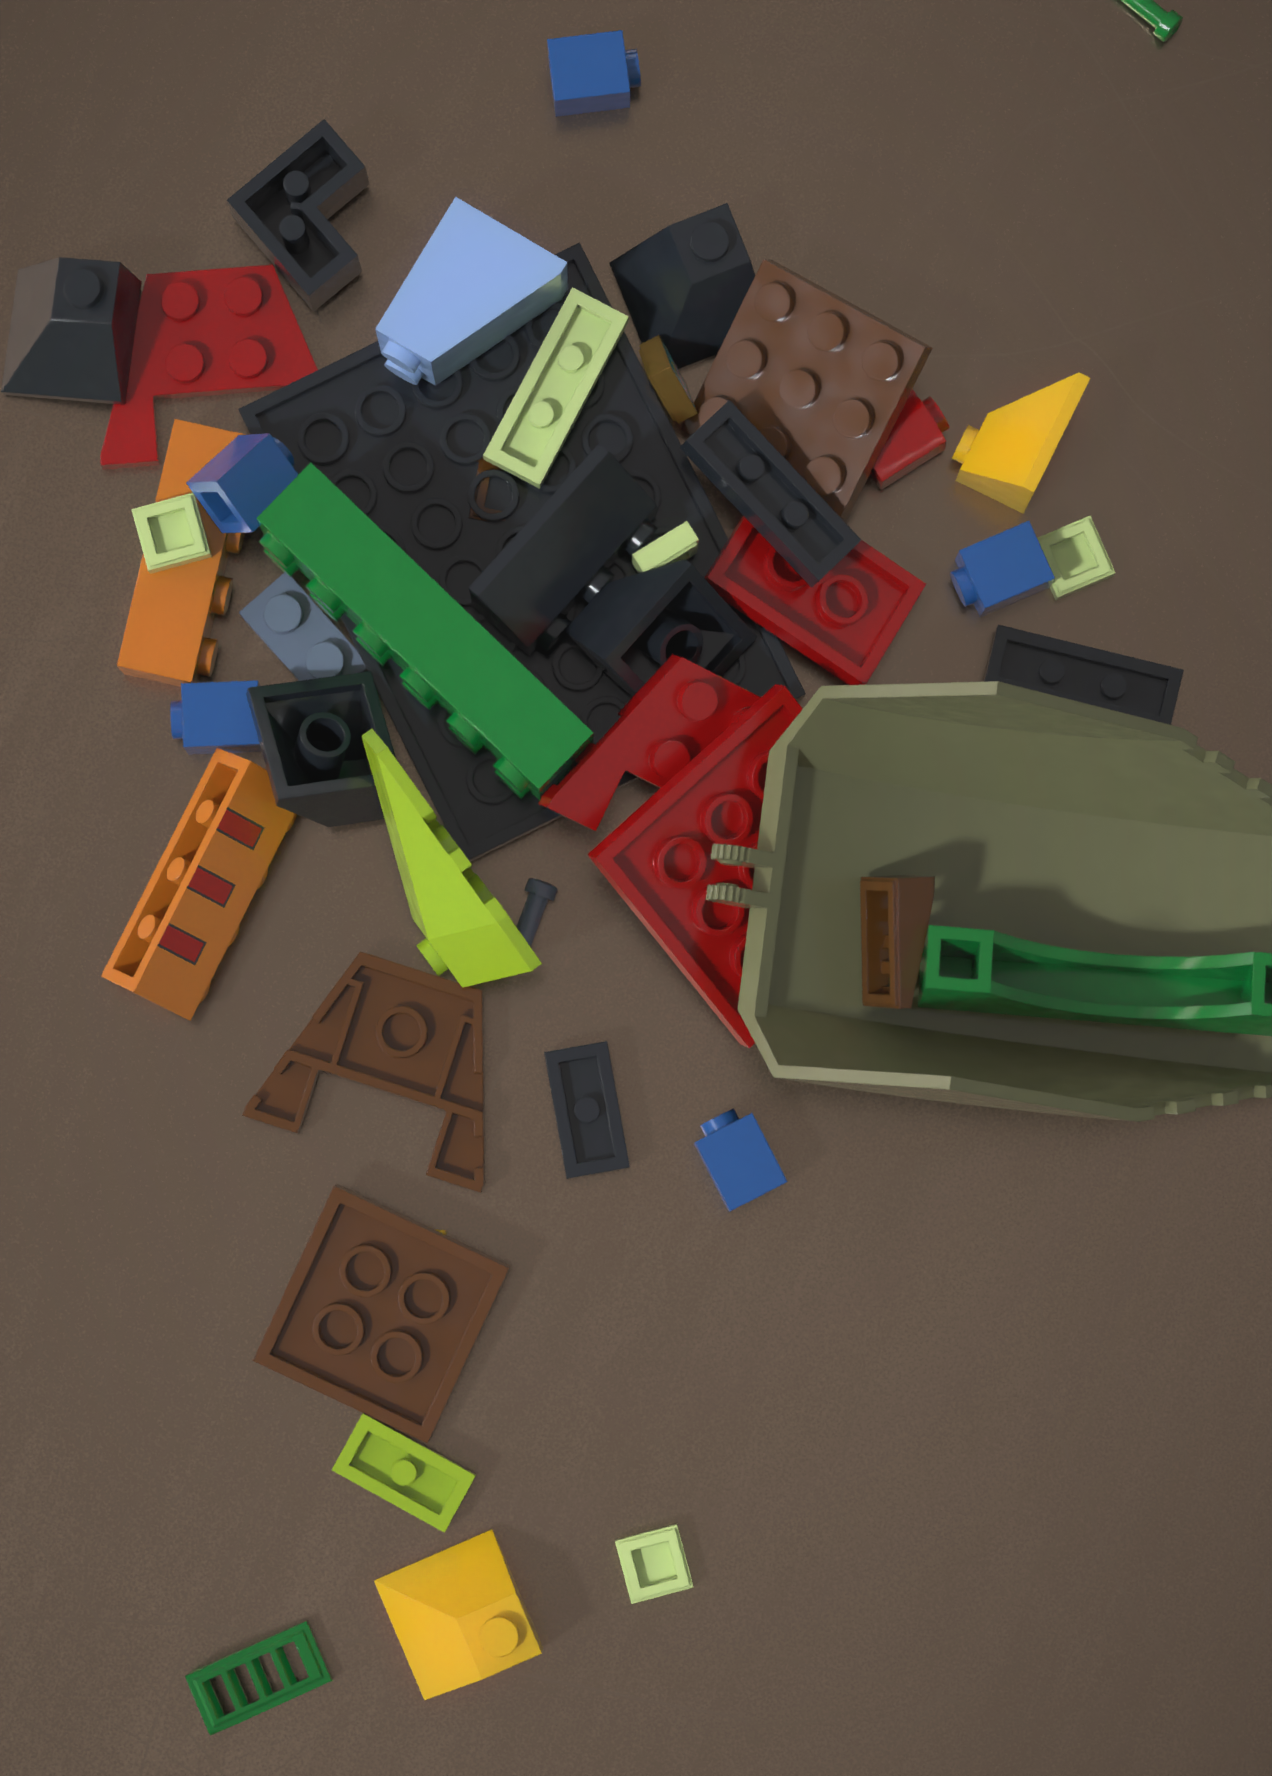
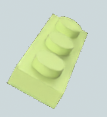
M572 287L483 454V459L540 489L626 328L629 316Z

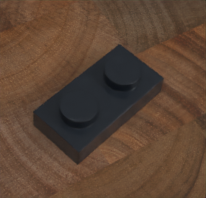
M604 1041L544 1052L566 1178L571 1179L630 1168L608 1042Z

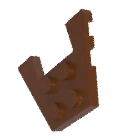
M360 951L313 1014L312 1019L290 1049H287L276 1064L273 1072L247 1103L242 1116L299 1134L319 1072L324 1071L444 1110L446 1112L426 1175L482 1193L484 1187L483 991L470 986L462 988L457 982Z

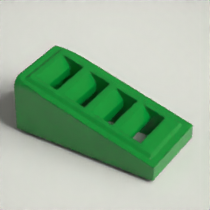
M308 1620L185 1675L210 1736L333 1680ZM293 1641L308 1674V1677L297 1681L283 1649L284 1645ZM270 1653L284 1686L274 1692L259 1659L260 1656ZM242 1664L246 1665L259 1695L258 1699L248 1702L234 1669ZM221 1675L235 1708L226 1713L223 1712L210 1681L211 1678Z

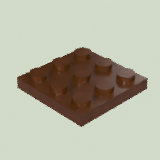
M763 259L694 401L698 414L686 419L681 430L692 435L730 400L842 519H847L933 347L774 260Z
M335 1184L253 1361L428 1443L511 1266L345 1187Z

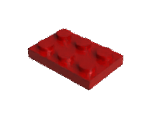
M744 516L740 519L704 577L725 602L848 685L867 684L926 586V583L861 540L811 588Z

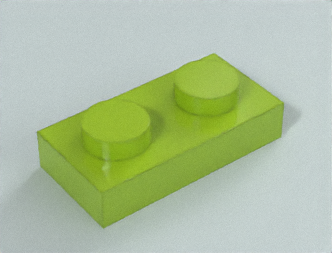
M364 1413L361 1415L332 1468V1471L444 1533L476 1477L475 1473Z

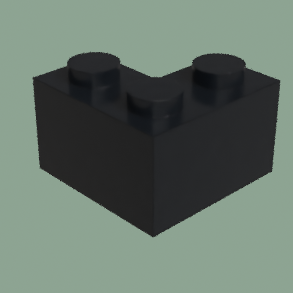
M323 119L228 198L227 203L235 221L313 311H316L362 272L357 253L327 219L369 185L366 167L328 122Z

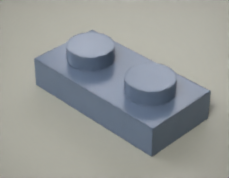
M283 573L239 612L243 620L298 681L368 672L355 647L298 583L286 573Z

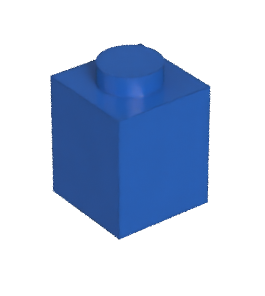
M622 30L547 39L556 117L630 108V88L641 87L637 49L625 50Z
M270 433L238 435L189 479L186 484L221 533L254 532L260 526L256 518L298 476V473L293 467L295 461L289 449L280 440L272 437Z
M1026 521L959 550L955 558L958 569L950 572L952 582L962 604L966 607L974 603L980 618L1050 588L1055 579L1030 521Z
M259 681L181 683L182 700L171 701L170 704L172 738L183 739V748L189 755L214 754L216 748L229 753L262 752L246 696L248 688L261 686Z
M733 1108L700 1125L705 1137L696 1141L694 1145L728 1212L788 1182L753 1113L739 1119Z

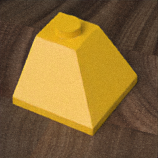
M1076 373L987 414L980 430L968 424L952 456L953 460L962 464L955 481L1020 513H1024L1082 397L1090 377Z
M493 1529L374 1580L424 1700L483 1680L542 1654V1643Z

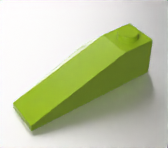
M373 729L367 731L362 735V740L412 919L426 937L416 945L438 976L449 969L462 988L531 972L536 969L542 962L480 877L471 869L472 864L444 826L440 825L437 821L438 817L386 744Z

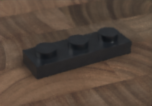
M730 400L679 447L811 588L861 541L858 535Z
M998 624L983 682L999 681L1171 725L1184 670Z

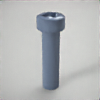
M529 878L524 890L529 892L516 926L530 947L548 899L554 901L558 891L554 885L536 878Z

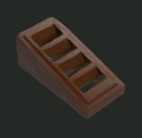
M890 875L861 877L863 1006L897 1009L911 1008L934 899L935 876Z

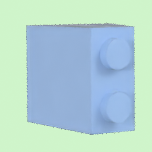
M455 197L375 329L381 354L387 358L384 366L395 375L414 385L418 384L421 377L435 386L552 305L562 300L568 290L567 262Z

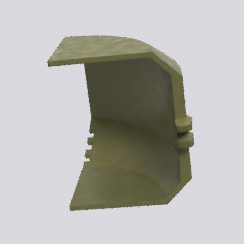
M999 681L821 686L769 751L757 849L727 844L712 845L711 859L719 861L720 864L755 868L752 890L739 888L738 885L730 883L707 885L706 900L750 908L738 1012L773 1078L966 1105L1133 1122L1155 1119L1156 1115L1162 1114L1178 1115L1195 1112L1196 1108L1210 1105L1227 1106L1238 1104L1239 1100L1248 1098L1272 1097V1036L918 1007L920 967L911 1008L897 1009L863 1006L861 877L935 876V892L928 926L995 930L1016 938L1046 945L1119 955L1191 957L1245 952L1272 953V785L1262 778H1248L1234 769L1235 761L1222 752L1206 751L1197 745L1198 737L1184 728Z

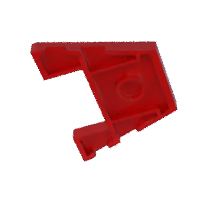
M273 264L146 275L138 307L125 405L113 404L100 454L103 470L160 465L155 410L156 400L278 390L318 370Z
M672 654L618 713L620 716L619 720L596 744L590 743L575 759L578 764L558 786L552 784L542 795L538 804L596 831L625 771L661 788L761 697L683 657Z

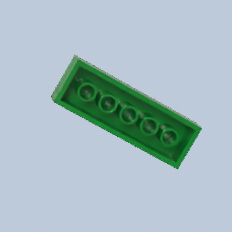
M312 463L256 518L264 534L259 540L260 544L265 548L263 550L264 553L289 577H292L298 570L301 571L310 580L306 585V588L311 592L309 594L310 597L335 621H338L344 614L347 615L357 625L352 630L357 636L356 641L382 666L390 658L404 670L399 675L403 680L402 685L424 707L430 710L436 703L443 707L451 715L446 720L450 725L448 729L474 754L482 747L498 760L493 765L496 769L494 773L521 799L530 791L540 800L552 784L556 785L577 764L575 759L590 743L593 744L594 733Z

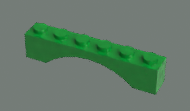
M929 925L920 963L918 1007L1272 1036V953L1245 952L1191 957L1119 955L1046 945L1016 938L995 930Z

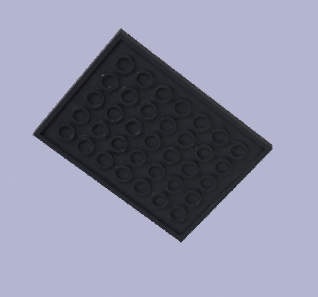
M579 242L555 254L566 261L568 267V290L562 300L552 305L436 386L422 377L418 384L414 385L388 370L384 366L387 358L381 354L379 343L376 341L238 410L250 434L270 433L272 437L280 440L289 449L295 461L293 467L298 475L310 463L319 469L594 733L593 744H596L619 720L620 716L618 713L632 699V696L599 668L567 633L550 650L546 651L539 645L528 656L472 606L469 586L599 443L616 458L657 504V515L651 522L658 529L645 546L688 521L699 539L697 554L687 559V561L705 577L726 544L728 537L687 455L679 448L681 443L624 331L540 489L507 471L486 470L476 476L479 461L483 459V454L572 287L612 308ZM489 478L485 508L502 512L495 514L487 513L477 505L475 490L484 479ZM470 507L480 518L486 521L469 519ZM624 551L608 568L615 575L612 581L638 574L632 565V556L627 551ZM581 598L568 612L566 617L572 622L589 603L584 598ZM728 604L757 637L721 677L760 697L775 684L786 686L796 701L805 697L806 693L778 637ZM344 614L341 617L367 671L372 672L376 689L447 832L470 862L562 817V815L538 804L540 800L530 791L522 799L517 796L494 773L496 769L493 765L498 760L484 747L476 754L470 751L448 729L450 725L446 720L451 715L438 703L430 710L424 707L402 685L403 680L399 675L404 670L391 658L383 666L377 662L356 641L357 636L352 630L357 625L347 615ZM571 770L556 784L557 786L571 772ZM625 771L616 790L639 779V777Z

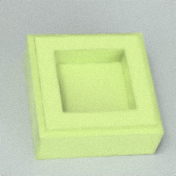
M194 493L132 509L147 569L150 574L212 557Z
M1087 516L1037 538L1055 577L1050 586L1055 601L1113 577L1116 573L1091 516Z
M688 521L632 554V565L637 573H641L683 559L687 560L697 554L699 539Z
M677 1524L615 1540L631 1604L694 1588Z

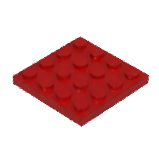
M775 684L587 854L739 1044L749 1049L755 1042L738 1012V1001L750 908L706 900L707 885H716L717 883H730L738 885L739 888L752 890L755 868L720 864L719 861L711 859L712 845L727 844L757 849L769 751L803 709L786 686Z

